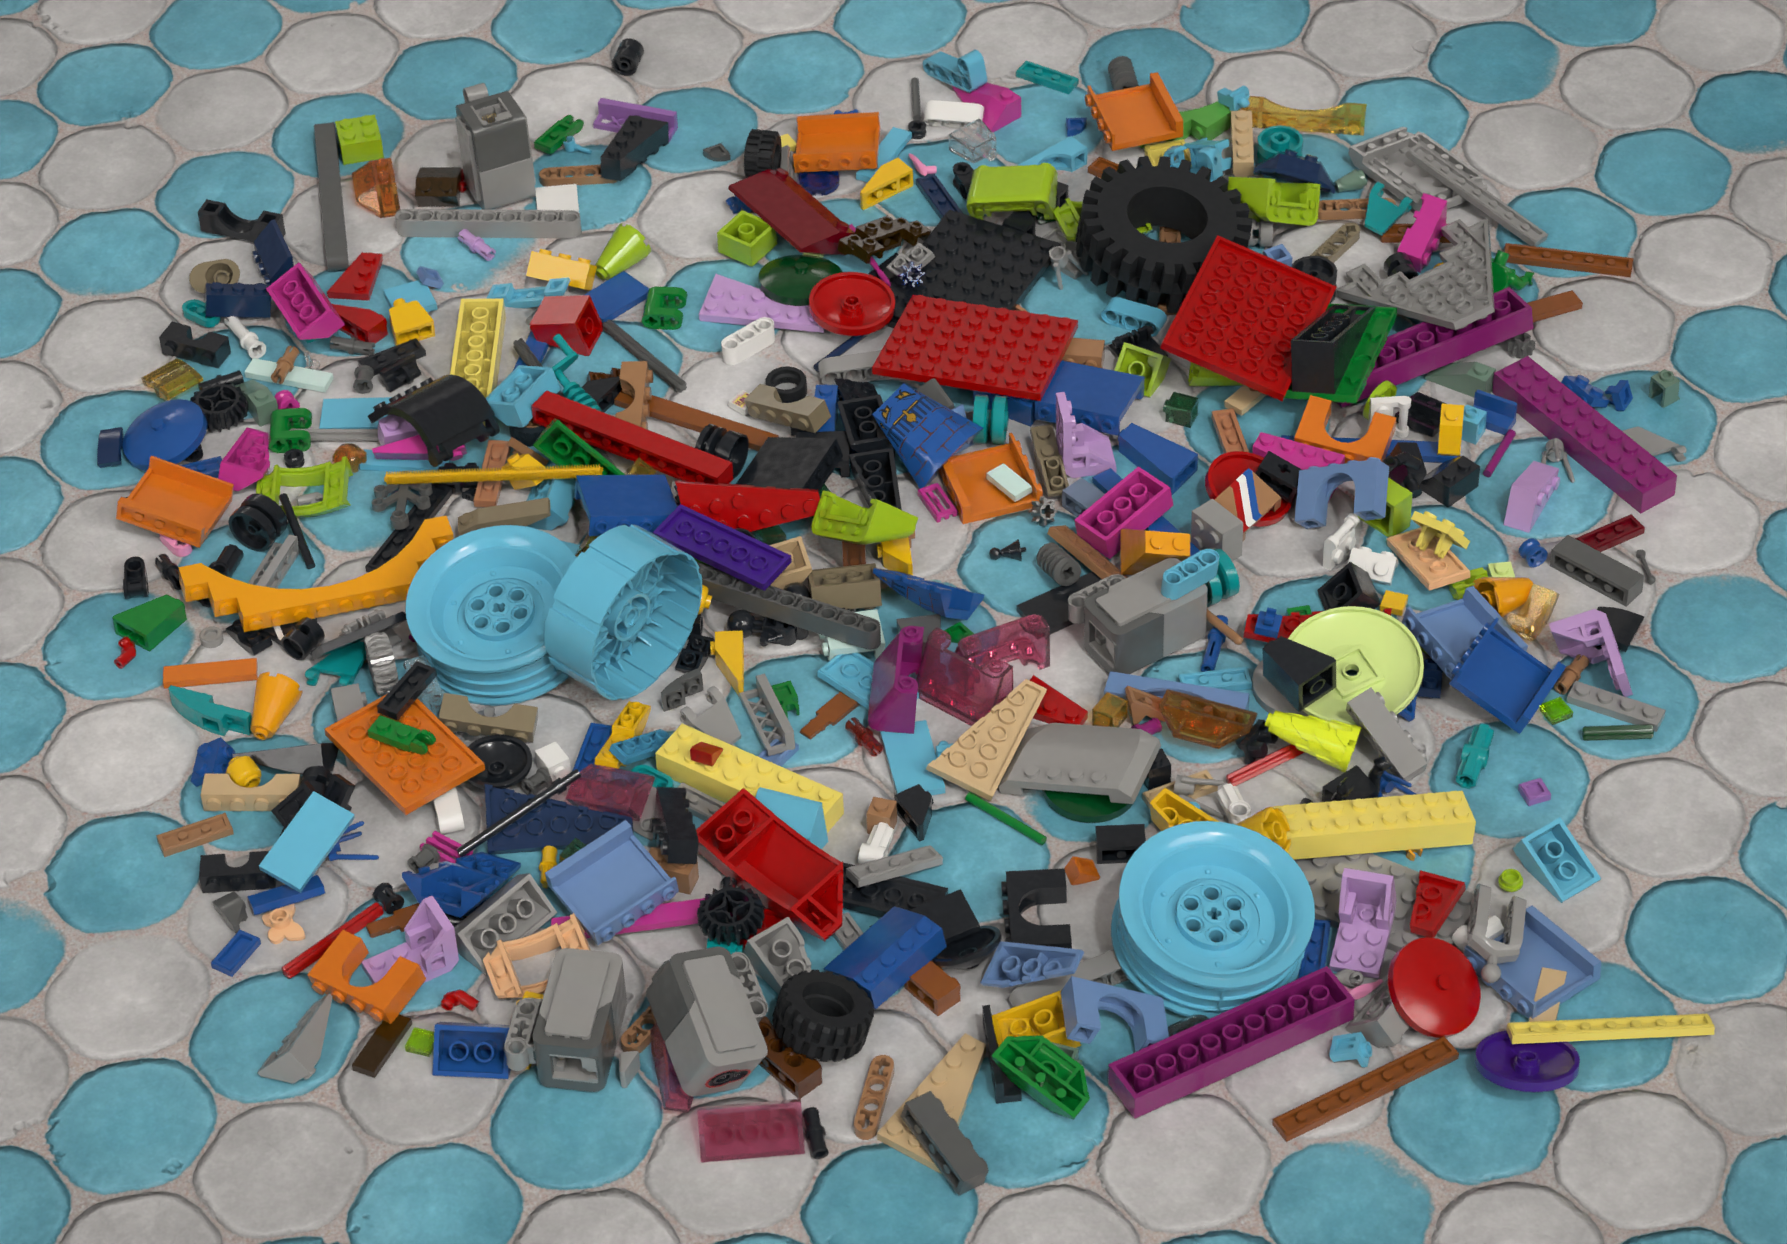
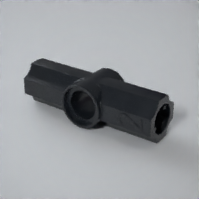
M229 544L224 547L217 561L211 563L209 568L231 578L244 553L236 545ZM209 598L196 600L202 606L211 607Z

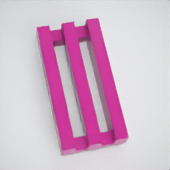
M938 483L917 490L918 497L937 523L941 522V518L949 519V515L957 516V509ZM932 490H934V491L936 492V494L939 496V498L941 499V501L944 503V505H945L946 508H947L946 510H945L944 507L941 505L940 500L937 498V496L934 495V493L932 492Z
M437 831L432 833V838L428 837L426 839V844H430L443 851V853L438 851L440 862L456 863V860L451 858V856L460 858L456 849L462 846V844ZM422 843L420 845V851L422 850L421 848L425 843ZM473 850L465 856L473 854Z

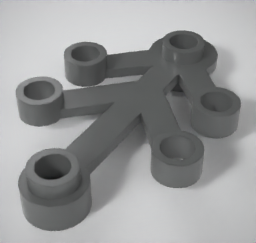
M430 483L377 485L374 487L376 498L372 500L373 511H384L386 507L397 501L396 510L392 512L390 517L391 526L396 530L405 529L409 526L408 514L405 513L407 500L417 505L419 509H428L431 506L429 495L433 492L432 485ZM396 489H399V491L388 496L389 493L393 492ZM414 489L418 491L421 496H418L409 490Z

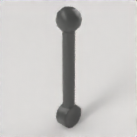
M1637 550L1636 557L1641 559L1647 574V582L1649 584L1655 583L1656 578L1651 574L1645 559L1646 552L1644 550Z

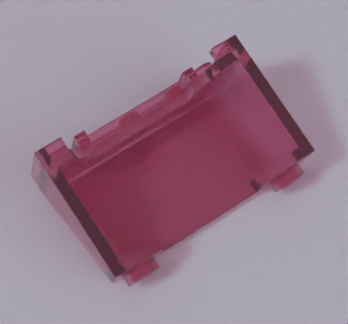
M1032 614L964 637L959 641L950 659L949 671L966 696L976 692L975 682L982 681L980 672L1019 659L1023 666L1028 665V662L1037 664L1039 670L1050 667V626L1042 616Z
M936 627L927 638L916 677L919 699L973 726L1013 691V666L1002 660H991L983 667L948 650L947 648L951 644L950 634Z

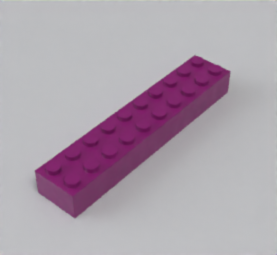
M1508 287L1494 293L1495 312L1483 319H1478L1468 324L1464 328L1453 330L1432 323L1422 322L1388 336L1358 401L1370 397L1375 388L1384 381H1390L1395 386L1532 330V307ZM1337 402L1342 408L1353 404L1347 402Z
M1529 356L1494 373L1492 389L1494 395L1516 402L1517 414L1549 440L1555 438L1561 440L1564 445V452L1640 514L1675 495L1677 475Z
M1326 966L1108 1064V1084L1133 1118L1136 1119L1353 1020L1355 999L1329 967Z

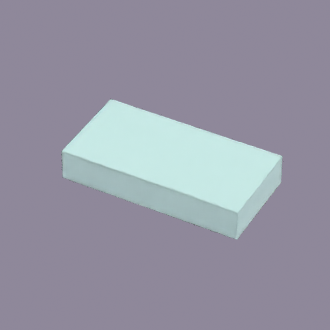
M1004 463L986 473V479L1014 502L1032 493V486Z

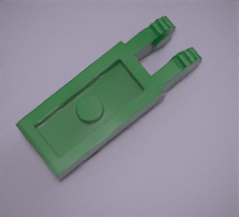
M566 115V117L558 120L535 140V149L550 155L563 145V141H567L566 137L573 136L581 131L584 121L581 119L574 121L573 116Z
M381 715L367 730L369 738L407 752L419 753L420 755H425L428 751L426 744L433 745L436 741L434 734L427 730H420Z

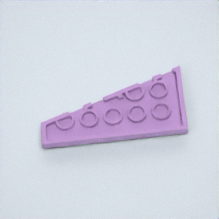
M718 274L714 276L699 313V320L705 322L748 325L761 317H768L774 321V328L821 333L825 331L812 318L808 305L792 306L778 303L766 297L759 288Z

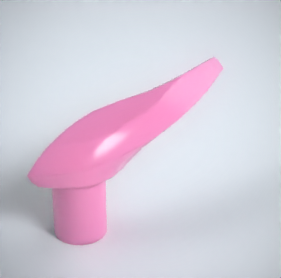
M913 154L908 155L921 175L936 174V166H926Z
M1380 979L1351 989L1345 988L1355 1000H1358L1370 994L1383 983V980Z

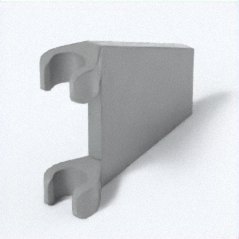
M1639 426L1623 430L1626 435L1653 456L1672 451L1677 462L1686 460L1683 453H1686L1687 450L1683 445L1676 444Z
M715 686L707 690L709 694L707 701L714 705L697 717L688 706L680 710V713L683 714L680 717L681 722L691 725L698 731L730 745L741 739V733L722 693Z

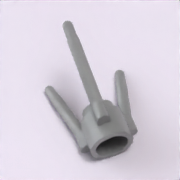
M1056 246L1049 250L1052 269L1056 272L1058 287L1062 290L1060 268H1064L1069 259L1081 272L1084 273L1071 251H1066L1062 246Z
M1557 438L1549 440L1546 443V451L1542 452L1541 463L1546 464L1547 459L1552 462L1563 460L1568 477L1574 483L1575 479L1567 459V453L1564 452L1563 442Z
M1177 775L1173 793L1178 794L1179 797L1187 802L1193 801L1198 803L1202 810L1220 819L1225 818L1223 814L1188 797L1189 794H1194L1196 784L1219 786L1224 784L1223 780L1199 779Z

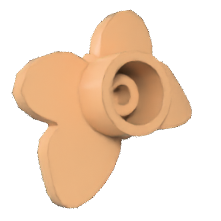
M294 903L277 908L262 916L263 923L270 927L268 938L271 943L279 944L284 938L289 941L305 939L303 928L298 923L293 922L292 919L296 909Z

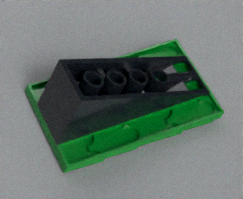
M1329 303L1322 315L1291 340L1292 382L1284 398L1309 400L1310 395L1331 400L1332 402L1357 403L1367 384V379L1375 366V361L1395 323L1397 308Z

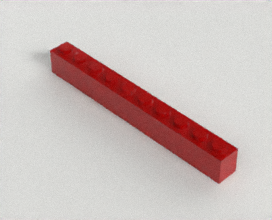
M546 390L531 405L534 423L547 427L554 418L558 419L586 443L679 480L708 484H729L733 480V467L730 461Z

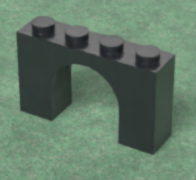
M1065 868L1006 871V881L1001 882L1002 896H1007V900H1003V915H1008V919H1004L1005 934L1010 933V937H1006V942L1072 949L1070 924L1036 925L1022 917V913L1032 906L1067 903Z

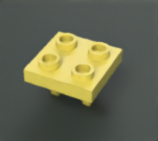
M1414 511L1411 520L1422 528L1416 543V547H1419L1420 550L1425 551L1434 536L1440 538L1434 554L1438 555L1439 558H1444L1452 544L1467 549L1470 541L1464 536L1465 532L1456 528L1454 523L1443 519L1441 522L1437 520L1435 515L1427 511L1424 514Z

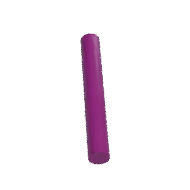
M1509 429L1483 471L1485 477H1491L1516 435L1514 430Z

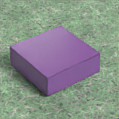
M1541 778L1518 785V791L1528 806L1551 800V793Z

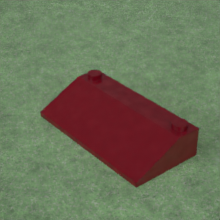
M767 169L733 183L728 187L734 195L799 252L843 255L838 251L839 239L855 234L849 228V224L837 218L792 179L784 169Z

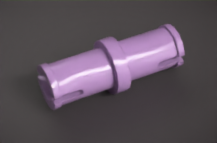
M467 229L460 231L459 235L462 237L458 236V240L467 245L471 252L478 253L487 261H491L495 255L493 254H496L495 249L485 244L481 237L474 236Z

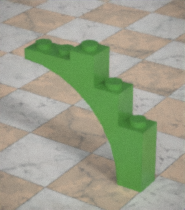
M1216 101L1213 104L1198 109L1179 112L1184 120L1183 137L1165 141L1185 140L1189 136H1193L1198 140L1202 138L1213 140L1231 128V111L1229 107Z

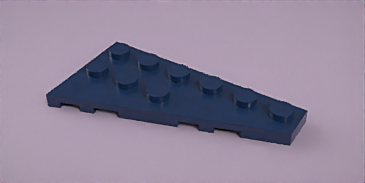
M485 784L487 828L536 795H525L511 789L504 790ZM549 798L488 839V854L542 851L545 846H554L556 849L582 848L625 820L631 825L633 831V819L629 816L607 811L599 812L588 809L585 806H573L567 804V802Z

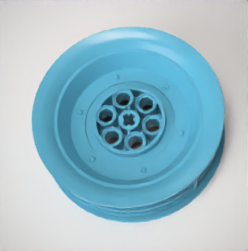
M518 525L491 526L468 532L449 541L422 564L408 590L405 608L409 630L417 643L420 662L436 668L437 676L433 679L436 686L446 693L467 696L468 701L473 704L498 706L520 703L541 696L570 677L552 665L544 642L549 607H552L555 601L553 596L565 573L577 558L566 544L549 533L530 527Z
M1196 821L1183 823L1152 836L1129 859L1123 871L1119 887V897L1112 914V945L1120 967L1140 992L1163 997L1164 1008L1174 1013L1194 1019L1208 1020L1297 979L1299 969L1301 968V961L1304 958V952L1314 927L1315 904L1310 885L1301 868L1284 849L1269 838L1246 827L1225 822Z

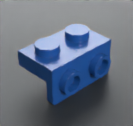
M1565 375L1561 383L1591 407L1606 408L1610 402L1603 395L1604 391L1589 384V379L1582 375Z
M221 737L199 746L191 782L198 787L203 784L205 774H226V769L229 766L230 760L233 759L232 754H235V750Z

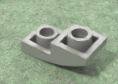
M918 242L906 255L901 252L887 266V269L900 279H904L922 269L935 256L932 251Z

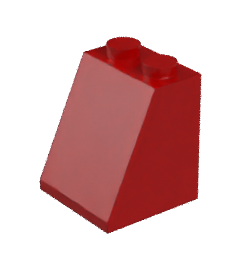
M590 295L545 296L529 324L536 341L545 342L548 345L560 348L553 340L555 335L560 334L574 352L583 356H590L604 327Z

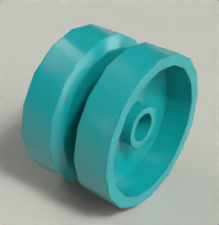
M1282 125L1264 129L1257 138V164L1280 151L1285 152V149L1296 151L1298 156L1303 157V137L1301 133L1292 127Z
M987 395L975 396L973 422L983 427V430L973 439L974 444H985L988 440L989 430H991V441L994 445L1005 444L1009 424L1007 396H995L992 402V409H990V400Z
M1218 548L1213 549L1218 552L1220 557L1217 575L1214 579L1205 583L1207 586V607L1219 603L1221 599L1235 596L1239 593L1240 589L1239 576L1232 560L1227 553Z

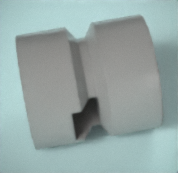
M1252 219L1251 236L1248 246L1254 247L1258 243L1260 247H1272L1273 222H1265L1262 219L1260 222H1257L1255 219ZM1259 229V237L1252 236L1253 230Z

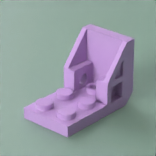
M1065 392L1056 393V442L1059 454L1062 455L1066 474L1071 478L1094 476L1110 468L1116 473L1117 466L1109 437L1083 423L1076 424L1075 416L1070 415L1072 414L1071 401H1067Z
M1592 609L1549 623L1560 654L1573 658L1578 654H1581V657L1585 655L1591 664L1607 660L1608 669L1616 690L1621 689L1625 697L1633 695L1606 613ZM1598 645H1604V646H1601L1602 649H1596V646H1598Z
M1344 868L1339 904L1340 925L1329 965L1331 971L1339 972L1343 969H1350L1362 973L1364 977L1380 978L1396 910L1397 899L1394 876Z
M427 897L422 900L404 928L405 943L361 962L363 970L372 984L385 976L401 956L420 965L426 977L425 983L450 972L458 963L459 956L454 927L434 897Z

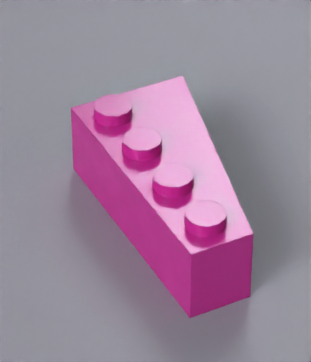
M1260 432L1253 444L1252 453L1265 457L1268 451L1302 470H1306L1311 466L1325 467L1331 463L1345 464V455L1263 432ZM1335 490L1332 492V494H1331V496H1330V498H1329V501H1330L1331 497L1333 496Z

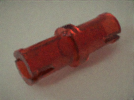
M855 717L851 718L855 725L848 720L845 728L855 737L856 743L864 746L871 756H878L873 749L880 754L883 751V745L876 740L873 732L869 728H865Z

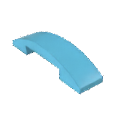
M569 277L550 279L545 287L514 289L512 283L492 285L486 299L504 298L505 307H538L545 296H563L570 279Z

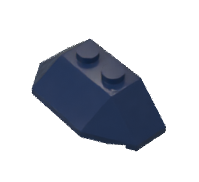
M1285 149V152L1280 151L1254 167V173L1292 183L1321 184L1320 190L1333 194L1336 190L1322 162L1317 161L1318 157L1306 154L1305 157L1298 156L1296 151Z

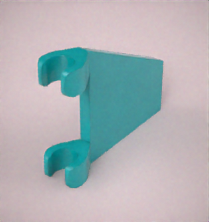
M1377 182L1370 191L1364 227L1382 236L1398 219L1412 209L1410 204L1413 202V199L1404 197L1400 205L1397 206L1382 198L1384 193L1382 189L1385 185Z
M359 641L335 651L305 672V677L308 678L307 685L316 686L320 672L341 676L339 683L343 686L352 685L367 658L364 642Z

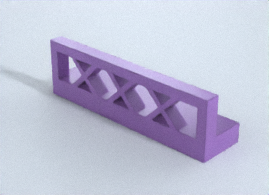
M606 98L599 99V114L593 122V128L618 133L622 127L620 125L624 124L630 115L668 122L669 142L678 129L676 111ZM602 120H610L611 122L603 123Z

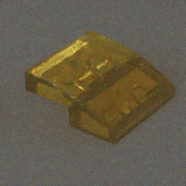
M178 358L141 378L144 386L155 389L157 397L169 400L204 381L194 368Z

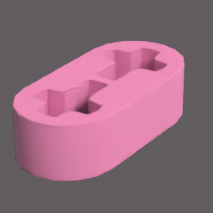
M159 534L160 541L175 556L185 557L193 551L192 545Z

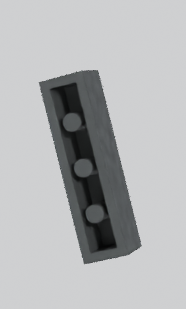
M1569 535L1564 537L1551 550L1550 566L1625 607L1642 593L1643 574Z
M929 1091L906 1102L901 1118L957 1195L960 1196L984 1184L989 1171L986 1161L976 1153L971 1141L965 1138L955 1119L951 1118L944 1109L941 1100L936 1098L932 1091Z

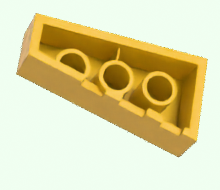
M1164 788L1149 803L1151 821L1161 831L1189 822H1219L1167 788Z

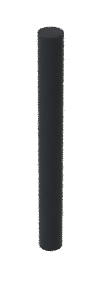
M283 493L279 495V500L293 535L298 538V547L307 569H313L316 566L288 495Z

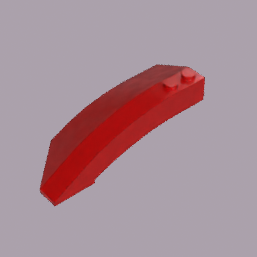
M742 788L696 829L699 839L698 853L723 875L731 877V881L732 878H735L738 887L743 884L745 890L751 888L754 893L758 894L763 906L772 910L777 916L782 919L789 917L795 927L823 941H826L843 925V861L837 860L808 841L771 812L745 788Z

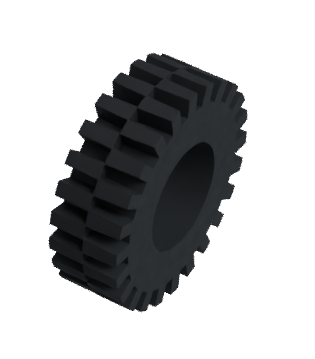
M1148 156L1139 157L1136 169L1128 159L1120 161L1117 171L1110 166L1103 170L1101 179L1094 177L1091 181L1090 189L1085 191L1075 240L1077 242L1076 256L1082 257L1080 266L1084 273L1092 271L1091 282L1094 285L1099 286L1107 282L1106 294L1112 298L1124 291L1126 292L1125 299L1137 302L1139 298L1147 300L1146 305L1157 308L1158 302H1165L1168 313H1177L1180 303L1184 301L1217 235L1248 248L1252 218H1248L1250 209L1247 203L1240 204L1241 193L1237 189L1227 191L1229 181L1222 176L1210 182L1211 169L1202 166L1196 174L1190 172L1191 161L1182 159L1179 169L1170 167V157L1160 156L1158 166H1152ZM1147 223L1165 226L1180 231L1191 240L1180 243L1161 242L1143 235L1136 228L1146 226Z

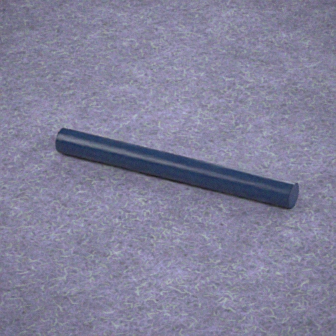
M869 334L850 337L821 360L841 356ZM820 361L813 365L814 370L819 372L818 364Z

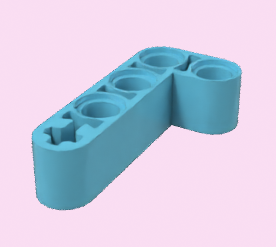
M973 50L960 58L940 51L922 62L923 69L929 76L969 93L987 83L984 58L978 50Z

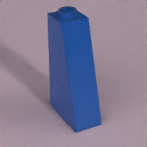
M1131 423L1119 433V452L1135 466H1139L1169 486L1172 495L1198 470L1197 453Z

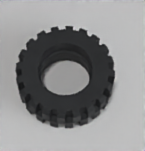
M806 970L791 976L783 983L772 1015V1024L779 1039H782L783 1044L787 1047H792L795 1053L799 1055L802 1053L806 1055V1058L812 1060L816 1058L822 1062H827L828 1060L838 1062L843 1058L845 1060L849 1059L862 1050L874 1017V1010L870 998L867 997V993L863 988L859 989L858 984L854 981L850 982L845 976H837L830 971L820 972L819 970H812L807 972Z

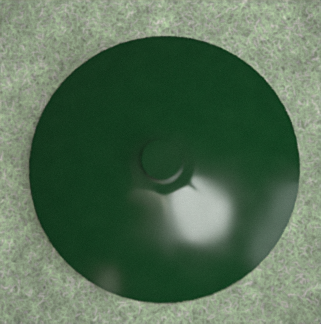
M784 256L768 262L761 268L759 272V288L766 297L778 303L792 306H809V296L813 287L830 275L842 273V270L832 261L817 256Z
M1042 790L1046 802L1054 811L1070 820L1083 823H1100L1115 819L1128 811L1133 805L1113 803L1110 801L1109 795Z

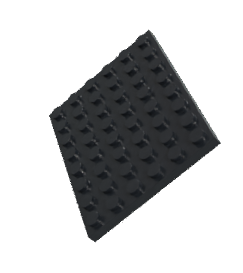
M948 210L922 243L923 246L933 252L935 257L916 273L904 279L896 276L892 281L890 288L895 296V312L891 321L886 326L895 327L912 295H923L937 299L943 298L950 301H963L970 304L1016 310L1017 304L1020 305L1051 264L1049 250L1056 246H1061V243Z

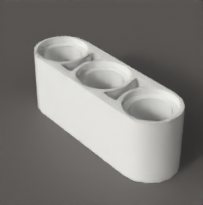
M930 100L925 105L923 122L928 126L981 129L984 106L976 103Z
M761 317L725 337L721 342L723 362L727 365L739 364L775 342L774 321L768 317Z
M456 787L433 800L441 834L465 830Z

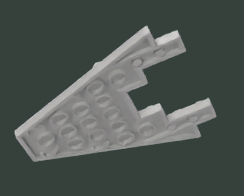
M1458 219L1441 227L1443 236L1454 245L1439 253L1444 264L1410 280L1401 271L1381 280L1366 264H1363L1346 272L1350 283L1336 289L1338 297L1368 306L1396 307L1397 314L1453 330L1464 328L1478 319L1487 317L1495 312L1488 220H1482L1468 227Z

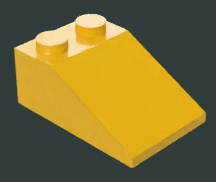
M1062 990L992 1015L998 1046L1001 1045L1007 1036H1044L1053 1043L1074 1048L1081 1046L1080 1042L1067 1039L1061 999Z

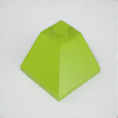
M1124 342L1114 371L1144 376V395L1151 397L1165 379L1171 358Z

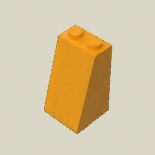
M1131 529L1120 530L1121 574L1134 575L1167 558H1177L1180 561H1184L1190 557V534Z

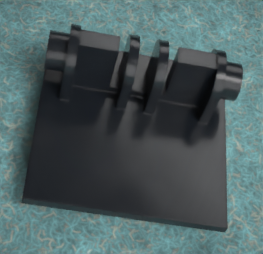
M1147 325L1137 329V331L1134 329L1124 335L1115 337L1112 340V344L1108 345L1118 358L1124 342L1168 357V354L1160 349L1161 346L1151 337V334L1154 333L1153 328Z
M834 379L836 385H838L839 401L878 395L874 384L869 382Z

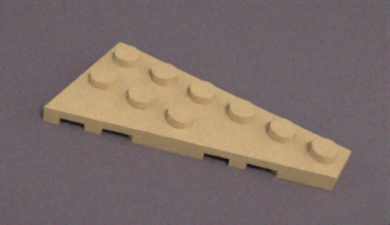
M1025 679L1001 703L995 705L985 717L979 719L963 733L949 748L947 747L937 759L930 762L926 770L991 801L1047 689Z
M965 1033L877 1132V1140L941 1174L938 1167L901 1118L906 1102L932 1091L934 1096L941 1100L944 1109L951 1118L955 1119L959 1127L967 1105L966 1101L973 1088L974 1079L979 1072L986 1053V1044Z

